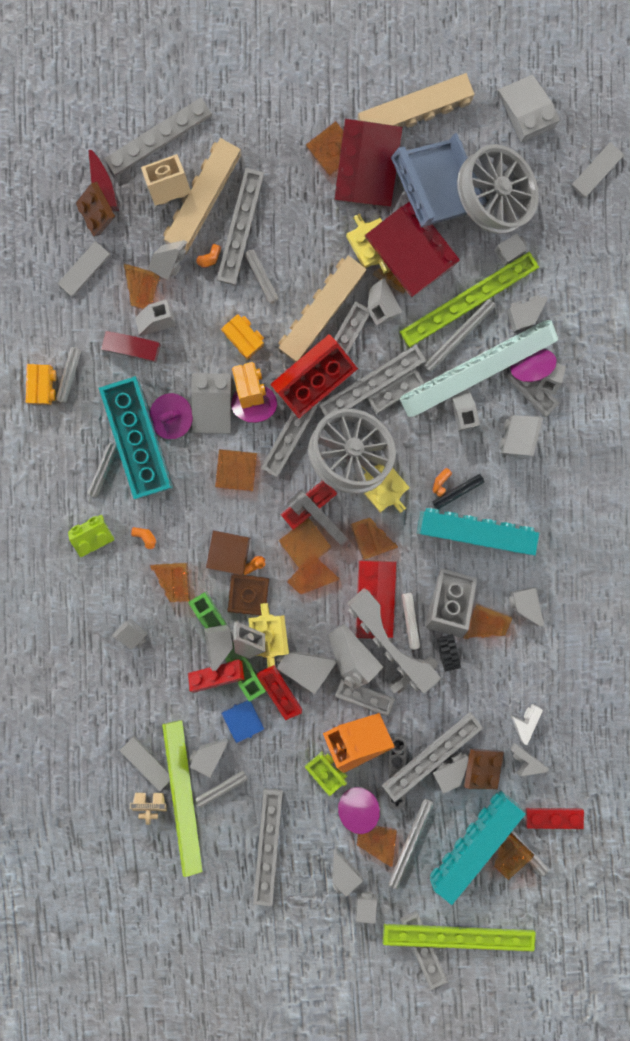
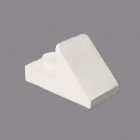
M534 704L527 708L524 714L525 721L511 715L519 739L526 745H528L543 711Z

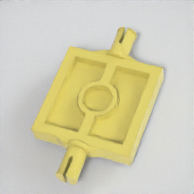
M361 214L355 215L353 219L358 228L348 232L346 237L361 265L367 268L371 265L379 264L383 273H388L390 269L364 237L382 222L381 218L365 223Z
M379 464L374 466L380 473H382L384 466ZM392 468L378 487L364 494L380 513L391 505H394L401 513L406 507L399 499L410 487ZM366 471V473L364 474L366 481L374 479V477Z
M268 603L260 604L262 615L248 619L250 628L265 634V652L256 656L267 658V664L270 667L275 665L274 657L289 654L285 616L269 614Z

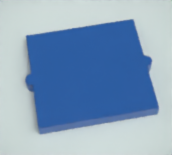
M247 700L238 705L234 704V707L221 713L236 743L248 737L252 738V735L264 730L251 701Z

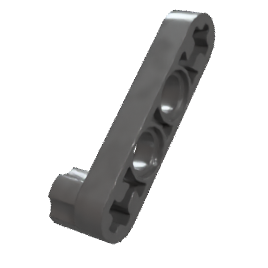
M302 490L287 502L298 515L307 509L343 548L351 543Z
M399 733L390 736L393 743L396 740H400L402 744H399V749L395 747L388 751V780L406 766L407 742L404 736ZM397 756L402 758V764L398 767L392 765V759ZM406 793L399 798L402 800L398 801V804H395L388 795L389 805L393 809H401L405 805Z

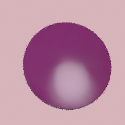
M542 349L511 365V374L523 382L542 380L554 371L557 364L556 357L551 351Z
M264 386L266 395L263 396L264 403L256 406L252 405V407L244 409L241 407L238 392L236 391L231 400L234 414L239 419L250 423H258L269 419L277 408V398L273 391Z
M164 394L158 397L150 408V416L156 434L162 438H180L191 427L193 421L192 408L189 402L178 394Z
M353 787L345 791L341 796L338 804V813L341 822L349 831L356 834H365L373 830L377 825L380 817V807L376 797L369 790L362 787Z

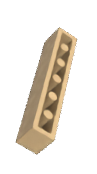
M467 73L362 111L358 113L357 120L400 127L406 126L409 128L416 125L420 120L428 121L439 113L447 114L455 107L460 106V108L468 106L471 104L475 94Z
M222 138L219 139L218 143L214 142L212 145L209 159L204 160L200 175L195 176L191 184L193 187L191 189L192 193L187 194L183 198L182 203L184 204L180 210H176L173 216L174 222L171 227L168 226L163 235L166 244L185 240L187 242L185 250L188 252L240 159L241 149Z
M349 255L346 259L342 258L336 265L337 271L334 275L330 273L324 282L326 284L322 290H317L313 296V299H315L313 303L305 306L301 312L303 314L299 321L296 319L290 327L292 331L289 335H284L279 341V351L295 363L305 355L365 275L367 269Z

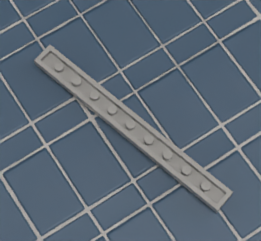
M356 301L334 338L346 354L349 353L370 316L368 309ZM320 402L301 418H298L292 412L261 469L278 478Z

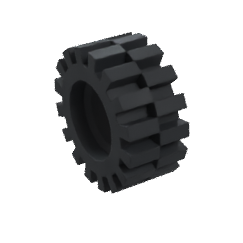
M453 634L438 637L437 643L445 672L459 669L461 667L460 657Z

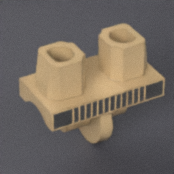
M135 793L130 809L132 811H146V813H139L138 818L145 819L146 825H150L151 819H158V813H151V811L167 812V805L165 804L163 793H153V803H146V793Z

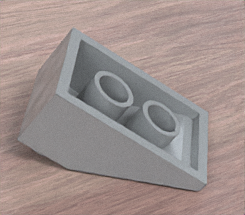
M533 74L498 89L499 96L520 143L554 129L559 123L560 119L552 101Z
M192 373V433L231 434V374Z
M513 415L509 417V420L506 419L503 430L506 431L505 436L501 438L499 443L500 454L518 459L533 457L543 418Z
M441 568L428 610L425 628L449 635L453 634V636L462 638L469 630L477 578Z
M345 624L328 634L340 674L349 687L356 689L369 683L383 668L379 661Z

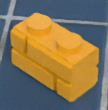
M237 314L221 328V331L248 360L264 346L262 341L264 337L258 330L254 332L249 327L251 322L245 316L241 318Z
M253 362L246 363L243 366H234L232 371L241 407L244 409L252 407V405L263 404V396L266 395L264 384L259 383V380H262L260 368L256 369Z
M27 364L25 403L30 405H52V401H55L56 391L53 389V382L56 381V370H53L51 365Z

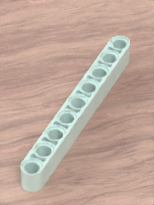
M552 321L540 322L401 396L400 401L407 416H416L555 343L558 340V336Z

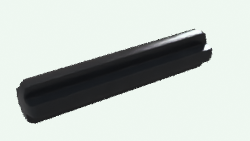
M481 474L474 476L433 500V506L439 510L485 482Z

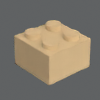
M177 154L141 167L155 206L166 204L170 200L183 198L187 194L192 193Z

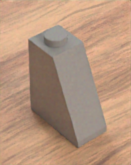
M290 650L289 654L280 655L276 660L278 670L313 694L317 692L337 663L334 658Z

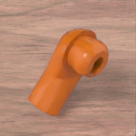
M212 244L209 254L197 257V265L203 268L215 265L222 247Z
M445 468L435 478L432 490L439 497L445 494L446 489L442 486L452 475L448 468Z
M132 528L131 536L142 538L145 547L149 550L155 547L156 538L149 529Z
M255 556L245 565L244 575L264 568L266 564L265 558Z

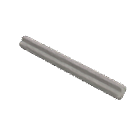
M488 299L424 364L425 369L432 372L495 308L496 304L491 299Z
M423 799L388 884L391 888H399L433 807V802L429 799Z

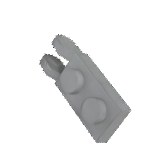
M432 657L424 659L433 669H436V659ZM401 675L389 683L388 686L393 693H401L408 687L407 684H409L411 679L407 675L405 677Z

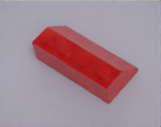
M329 334L270 385L295 415L301 418L358 370V368L339 343Z
M358 560L357 594L365 588L380 604L383 628L387 637L393 638L396 562ZM357 617L355 636L357 638L373 639L374 635L371 632L368 634L360 626L362 621Z

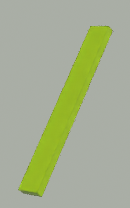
M529 251L407 326L399 333L407 346L411 348L531 274L539 266Z
M182 720L162 724L182 874L184 877H189L201 873L203 870Z
M384 924L383 945L535 952L536 932L534 930Z

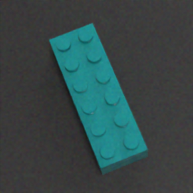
M134 376L99 387L133 499H141L172 489L173 485L139 379Z
M432 508L420 511L416 534L536 556L540 533L534 532L535 528L519 526L518 529L515 528L516 524L501 522L500 525H497L496 520L482 519L481 522L477 521L478 517L463 515V518H460L458 513L447 511L444 514H439L438 509Z
M503 791L492 796L489 806L480 811L477 821L468 826L464 837H460L455 842V848L452 852H448L443 857V863L439 868H434L430 874L433 890L451 905L455 903L526 815L519 804Z

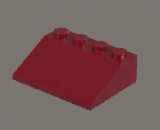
M345 118L334 200L391 207L396 177V168L391 157L400 148L403 127Z
M410 201L397 209L364 236L411 297L445 275L460 261L433 224L421 227Z

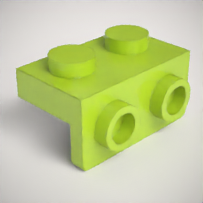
M102 514L93 516L87 522L76 525L68 531L69 541L80 558L115 540Z
M321 751L305 765V768L324 791L331 796L342 785H347L346 778L348 776L335 767L333 764L335 762L329 753L325 755Z

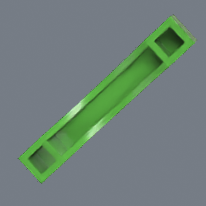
M207 591L188 602L205 629L227 625ZM233 641V648L225 660L227 663L235 660L242 661L244 680L238 681V684L250 702L266 692V690L257 678V672L249 659L235 653Z

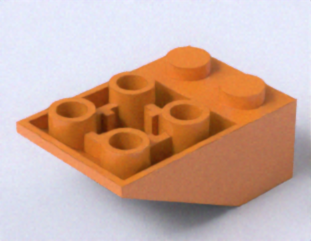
M380 713L341 724L323 733L335 765L343 773L395 748Z

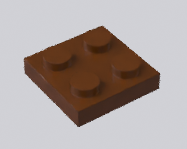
M91 183L77 200L76 205L93 237L105 230L115 218V215L98 183Z
M470 749L464 787L467 789L498 790L504 752L500 750Z

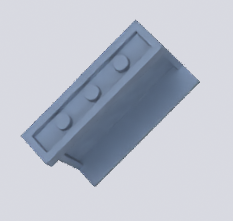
M454 133L449 140L411 150H406L405 146L400 147L391 157L421 227L467 215L459 197L457 181L459 170L468 157L457 133ZM472 172V178L478 179L477 176ZM474 187L476 196L484 193L482 189ZM486 196L478 199L482 206L487 203Z

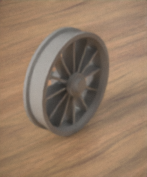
M491 144L479 149L462 164L457 181L459 197L465 211L478 226L491 233L506 234L524 225L533 217L538 205V186L531 168L517 152L503 145ZM489 157L494 158V167ZM478 158H479V160H480V162H481L483 168L476 162V160H477ZM502 163L508 167L504 175L502 174ZM472 172L481 180L472 178ZM511 172L517 178L516 181L510 182L508 179ZM520 184L522 192L512 189V186ZM474 187L484 189L485 193L476 196ZM486 196L488 203L484 208L478 199ZM516 199L523 200V205ZM493 204H494V217L489 213V211H490V209H491V207H492ZM514 211L520 216L518 220ZM503 213H504V215H505V217H506L508 223H507V222H503Z
M340 409L329 413L319 422L310 438L308 454L314 471L327 485L341 492L360 494L375 489L384 481L393 468L396 449L390 432L374 416L360 410ZM339 422L343 436L330 424ZM346 422L356 424L353 438L350 436ZM360 426L370 431L362 440L357 439ZM324 429L334 440L319 436L320 432ZM373 434L380 442L379 444L366 446L363 444ZM318 444L330 447L335 450L319 452ZM384 450L385 458L369 452ZM342 457L331 468L323 461L325 458ZM369 461L384 466L382 473H380ZM351 463H353L359 482L348 480ZM338 465L343 469L346 468L344 478L333 472ZM361 466L367 472H369L374 477V479L366 481Z

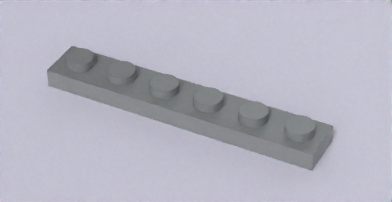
M201 97L104 159L116 177L212 116V113Z
M245 168L217 276V281L236 286L264 179V172Z
M414 345L324 401L319 407L325 416L336 410L350 409L426 362V359L418 346Z
M469 712L386 781L382 787L392 800L396 802L481 731L483 727L473 714Z
M264 788L253 905L272 906L283 793V790Z

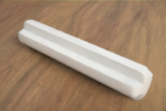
M412 593L402 594L409 647L412 650L419 649L420 642Z

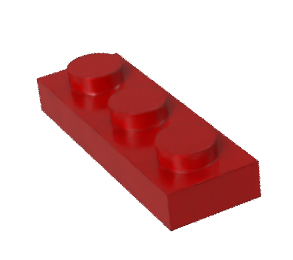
M322 480L308 491L306 495L320 509L334 498L337 493ZM291 507L280 514L292 530L311 516L307 509L298 515Z
M235 660L220 664L215 671H212L209 667L188 673L189 691L196 693L244 680L242 661Z
M275 665L257 673V678L285 721L302 714V707Z
M526 808L525 827L527 829H584V810L582 808Z

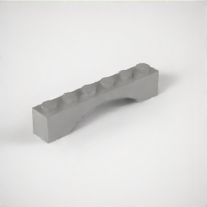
M362 589L347 602L350 607L348 609L349 613L355 619L358 617L362 621L360 626L367 634L371 632L374 635L372 640L379 648L382 646L387 651L385 653L386 657L392 663L395 661L399 665L397 670L403 677L407 675L411 679L409 684L416 692L420 690L423 694L426 693L441 679L425 660L409 657L393 646L382 625L380 604L368 590Z

